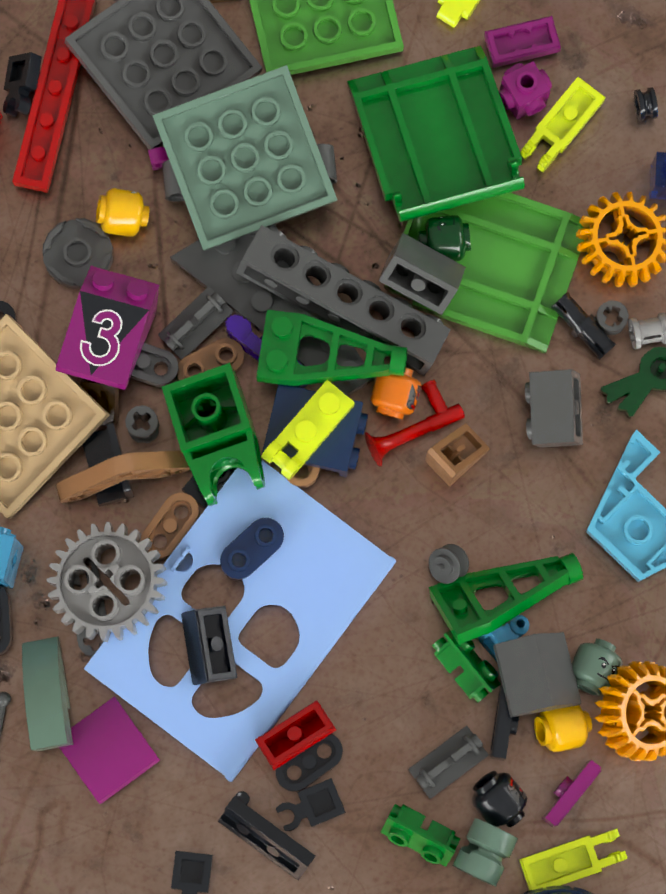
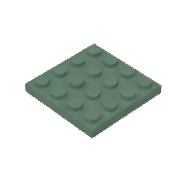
M287 65L152 115L203 251L256 232L261 225L267 228L338 200Z

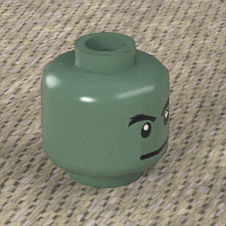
M596 639L594 643L580 644L572 661L573 672L579 690L594 696H600L601 691L598 688L611 686L607 677L611 674H617V667L623 665L622 659L614 653L616 646L602 639Z

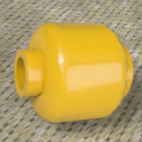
M111 188L106 192L105 196H99L96 209V223L101 224L104 233L133 237L137 235L140 226H147L150 208L144 205L142 195L139 192Z
M577 705L540 712L539 717L535 718L534 729L537 740L542 746H546L551 752H562L580 748L586 743L588 733L592 730V721L589 713L583 711L581 706Z

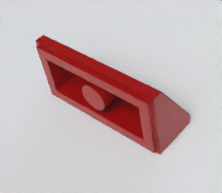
M316 700L256 738L255 741L273 770L335 732L336 728Z

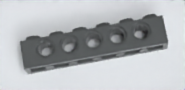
M263 225L260 226L236 271L237 274L326 323L386 345L407 347L406 366L423 376L433 365L451 330L444 326L439 318L433 315H424L413 309L408 301L398 297L393 298L381 291L380 287L375 283L353 276L344 266L324 260L310 247L299 246L293 243L281 231L274 228L268 229ZM274 259L286 261L289 268L279 267ZM306 276L317 278L321 285L310 284ZM338 293L348 295L352 303H345L340 300ZM369 311L379 312L383 320L374 319ZM401 328L410 329L415 337L405 336Z

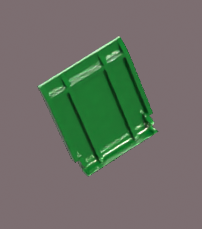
M481 45L347 81L385 202L393 201L400 222L525 188L524 177H520L518 170L519 165H522V156L489 62Z

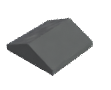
M564 632L532 634L497 643L493 646L510 718L582 704Z

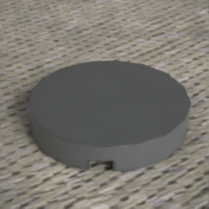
M75 218V220L67 222L65 220L58 223L47 234L43 244V261L49 275L57 283L71 289H81L90 266L110 270L113 263V246L108 234L104 233L102 227L96 222L85 218Z

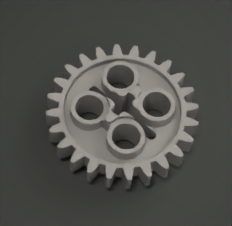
M106 522L103 532L95 524H91V534L88 536L78 529L79 541L75 543L71 539L66 538L65 542L69 550L67 552L56 550L55 552L62 559L61 563H51L49 565L50 568L57 572V576L47 578V582L57 587V589L48 593V597L52 600H60L52 608L53 611L57 614L66 612L61 622L67 626L75 621L72 631L79 635L86 628V638L89 640H93L97 632H99L101 640L108 642L110 633L113 632L116 638L121 641L123 640V630L126 628L136 635L135 623L139 621L148 626L149 622L145 614L147 612L159 613L157 608L152 605L153 601L165 599L157 591V588L166 586L167 581L157 577V575L164 572L166 567L163 564H154L161 554L157 550L148 552L153 543L148 538L139 542L141 533L137 529L127 536L128 527L125 524H121L116 532H114V527L110 522ZM107 549H116V557L113 562L101 564V554ZM86 559H91L110 578L111 582L129 599V605H123L113 592L104 586L103 582L85 565ZM88 574V585L82 590H75L74 581L77 576ZM140 574L141 581L139 586L134 590H126L124 584L128 576ZM107 599L113 600L114 607L112 612L106 616H99L98 607L101 602Z

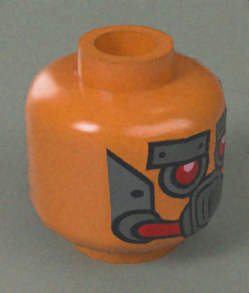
M405 368L404 376L376 377L370 400L377 407V413L403 420L404 415L414 413L421 391L420 381L412 377L414 370Z

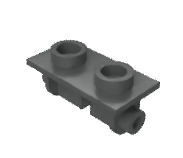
M208 286L158 336L182 360L234 311L217 292Z
M465 726L408 770L429 799H431L489 756V754L484 749L483 743L475 733L473 734L468 726Z

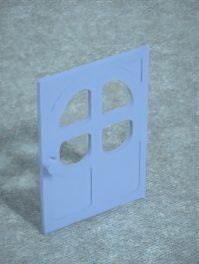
M263 460L265 487L257 490L250 475L245 470L236 468L217 493L218 504L207 506L163 565L166 567V570L157 575V577L167 581L166 586L157 588V591L165 599L153 601L152 605L157 608L159 613L147 612L145 614L149 625L146 626L138 621L135 623L137 634H132L126 628L123 630V640L121 641L111 632L108 642H103L84 667V670L222 773L229 782H233L259 747L255 739L274 727L396 563L395 558L387 555L299 487L291 484L283 475ZM260 518L274 519L283 529V543L249 577L242 579L244 585L243 598L228 617L235 664L261 683L262 694L255 703L239 713L218 718L205 717L199 714L192 705V696L200 685H193L190 669L181 681L173 687L163 686L153 677L150 671L148 653L151 633L156 622L162 616L171 615L182 623L181 614L195 610L182 599L181 592L186 582L196 570L206 565H220V557L223 550L256 520ZM264 529L259 532V538L262 542L267 543L272 540L273 535L271 531ZM235 554L232 557V563L236 567H242L245 565L246 559L242 554ZM267 605H276L286 609L294 618L299 632L297 648L287 662L278 668H273L241 645L238 639L241 630L259 608Z

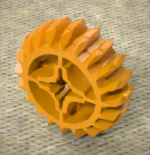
M632 191L625 194L623 201L618 192L612 193L610 201L604 196L600 197L597 201L598 206L591 204L587 208L589 216H582L579 221L584 228L576 232V237L585 240L577 245V251L588 253L581 260L582 264L585 265L592 262L595 266L591 269L590 274L594 276L599 271L603 272L602 283L605 284L612 277H615L614 283L616 287H621L625 278L630 287H635L638 284V278L644 283L648 282L651 279L650 272L657 275L662 270L659 263L666 262V252H664L666 250V239H664L666 237V227H661V224L666 220V215L662 214L656 217L654 214L658 208L656 203L652 204L649 208L644 206L646 196L642 195L637 202H634ZM613 215L612 233L606 234L603 238H598V228L601 220ZM629 216L637 219L644 227L634 226ZM621 233L625 234L624 238L628 236L632 240L627 246L623 245L624 241L620 243L616 239ZM645 241H650V249L646 260L635 264L636 246L642 245ZM604 251L614 253L619 260V264L609 259L604 254Z
M632 661L628 663V666L622 665L617 667V674H611L607 677L611 686L598 688L604 695L603 700L595 702L601 708V714L597 715L594 719L598 722H603V726L598 733L607 737L605 745L615 749V753L621 757H627L630 760L640 762L641 760L653 761L657 759V756H665L666 667L650 661H644V663ZM646 682L650 687L646 691L639 693L636 688ZM646 729L649 734L638 740L635 737L636 734Z

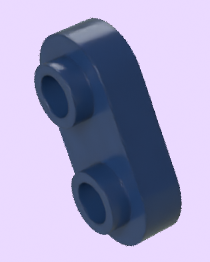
M260 518L253 522L223 550L220 557V566L224 574L235 580L249 577L281 547L284 540V532L281 525L271 518ZM267 529L271 531L273 538L270 542L265 543L260 540L259 532L261 530ZM235 554H242L246 559L245 565L242 567L234 566L232 557Z

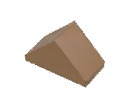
M465 423L427 451L425 461L450 487L481 459L490 448Z

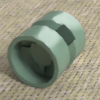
M475 818L466 836L469 844L460 848L452 866L496 887L505 869L502 860L510 858L518 838Z

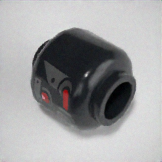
M496 771L489 772L474 785L473 805L487 823L495 827L505 824L507 827H512L525 816L523 809L528 798L509 773L502 772L498 774Z

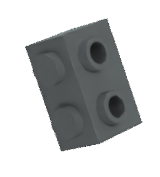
M402 233L386 260L379 281L442 315L458 291L466 267Z
M572 369L529 372L530 382L525 384V398L531 406V418H527L526 432L528 438L532 439V445L541 448L583 445L580 373Z

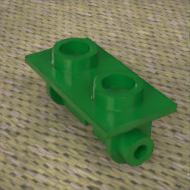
M448 631L444 634V637H441L432 645L435 649L433 654L449 673L459 666L462 667L464 672L454 680L469 699L474 698L478 703L489 694L486 689L492 692L501 685L497 679L498 673L492 664L487 660L482 661L473 650L475 645L472 640L458 645L451 631Z
M394 804L380 833L386 835L395 845L407 846L420 853L421 857L426 861L446 867L461 839L455 836L456 831L432 820L426 831L420 828L426 817L425 815L404 804L402 807Z

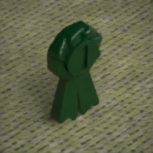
M652 348L641 358L638 373L601 387V393L607 395L606 403L611 404L629 393L619 404L617 410L626 412L627 416L632 418L651 390L665 391L666 348Z

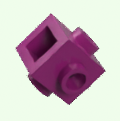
M532 61L524 66L522 63L515 64L504 72L505 76L502 77L499 94L504 107L507 110H511L516 120L525 115L532 116L546 107L552 84L544 69L538 70L536 64Z

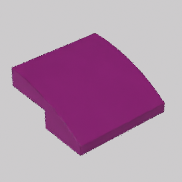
M115 696L71 727L73 745L59 747L99 804L105 802L160 761Z

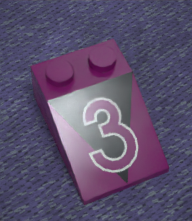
M90 266L80 289L55 371L126 390L156 315L160 285Z

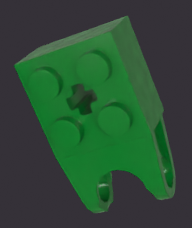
M230 363L162 386L181 452L209 506L218 504L217 482L219 477L229 469H243L250 475L257 490L265 487L259 441L239 378ZM215 411L211 416L208 417V413Z

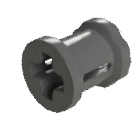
M141 405L132 408L128 412L125 423L131 438L137 443H150L154 441L159 435L160 426L154 410ZM139 419L144 422L148 421L150 428L147 431L143 428L138 429L136 421Z

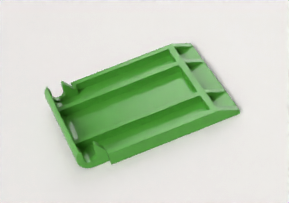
M506 193L407 221L403 233L419 241L418 231H425V223L429 218L457 215L462 219V223H468L471 251H465L464 258L456 261L466 268L458 291L442 315L384 285L388 292L412 300V308L546 353L559 316L551 307L567 293L580 255L576 247L579 243L585 241L576 237V232L584 228L579 223L580 217L513 193Z

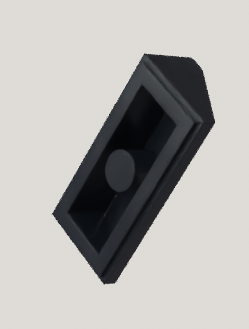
M226 606L196 609L182 613L181 618L193 685L236 679L237 672Z

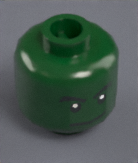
M457 215L429 218L425 223V231H418L419 242L454 261L462 260L465 256V251H471L468 223H462V219Z

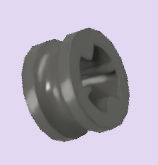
M607 301L599 307L595 316V323L606 335L619 334L625 328L629 319L627 308L618 301ZM612 310L618 313L617 320L621 323L616 325L614 322L612 326L605 323L607 317L603 313L607 311L610 314Z

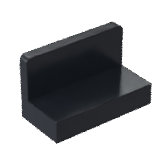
M113 422L106 423L107 429L94 432L83 443L89 468L123 454L117 429ZM130 480L122 481L96 493L99 507L134 498Z

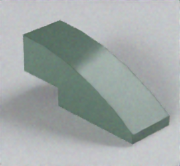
M59 637L22 643L24 699L31 750L42 751L73 745L68 709L71 708Z

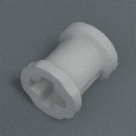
M665 312L659 313L658 317L637 321L636 318H629V337L634 350L641 349L643 344L660 341L666 344Z

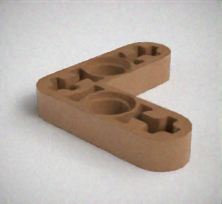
M181 450L126 453L107 459L58 482L56 489L60 503H70L85 499L125 480L171 477L185 473L190 468Z

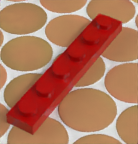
M58 0L38 78L37 89L35 90L12 180L14 186L45 193L49 192L81 65L65 44V38L92 20L97 0Z

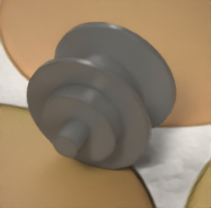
M447 544L432 552L429 557V569L437 581L449 584L457 580L458 577L466 575L469 569V559L466 552L460 546Z

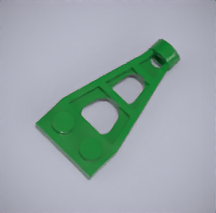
M267 310L256 378L257 382L299 386L324 383L326 380L336 382L390 375L404 376L408 348L386 345L305 314ZM311 336L325 341L330 347L329 359L321 365H300L297 357L300 340L303 337ZM341 345H349L363 349L366 352L365 363L361 366H339L337 364L339 347ZM386 357H391L390 364L384 363Z
M570 553L560 558L554 556L466 573L465 576L458 577L452 583H438L429 587L432 601L458 645L493 632L564 585H571L583 580L584 576L577 557L574 553ZM531 576L538 577L541 583L525 593H519L512 582L515 579ZM502 587L508 595L507 600L494 609L484 610L474 593L484 588Z

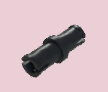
M569 292L563 295L551 307L573 330L571 334L575 338L579 336L599 360L616 345L594 322L596 320L594 315H588L570 296Z

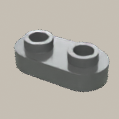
M144 343L130 378L155 387L174 383L179 371L177 359L167 350ZM158 365H165L168 367V371L164 375H157L155 368Z

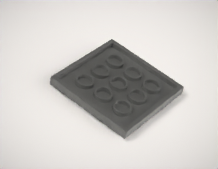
M118 0L65 38L67 47L149 150L158 148L163 144L152 115L251 79L261 73L263 69L209 0Z

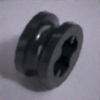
M653 87L647 88L646 92H641L640 89L634 90V107L638 121H644L646 116H650L651 119L658 117V104Z

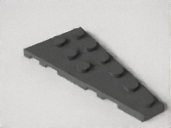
M272 225V226L267 227L268 229H269V228L277 229V227H276L275 225ZM258 231L203 251L200 240H197L170 257L174 264L194 277L195 281L205 289L210 286L235 313L243 316V319L246 318L250 321L251 325L262 334L264 332L267 310L300 313L321 320L236 273L242 258ZM274 259L279 267L289 268L286 261ZM306 276L307 281L314 285L310 278ZM311 336L303 337L300 340L297 360L303 366L321 365L329 359L330 347L325 341ZM341 345L339 347L337 358L339 366H361L364 364L353 346ZM374 377L331 383L345 395L350 396L373 382Z

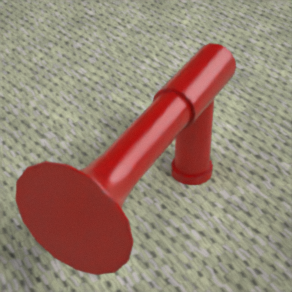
M435 379L421 385L435 414L387 436L374 437L367 432L365 433L368 449L379 467L382 466L384 456L395 447L465 418L464 411L459 403L449 408L447 407Z

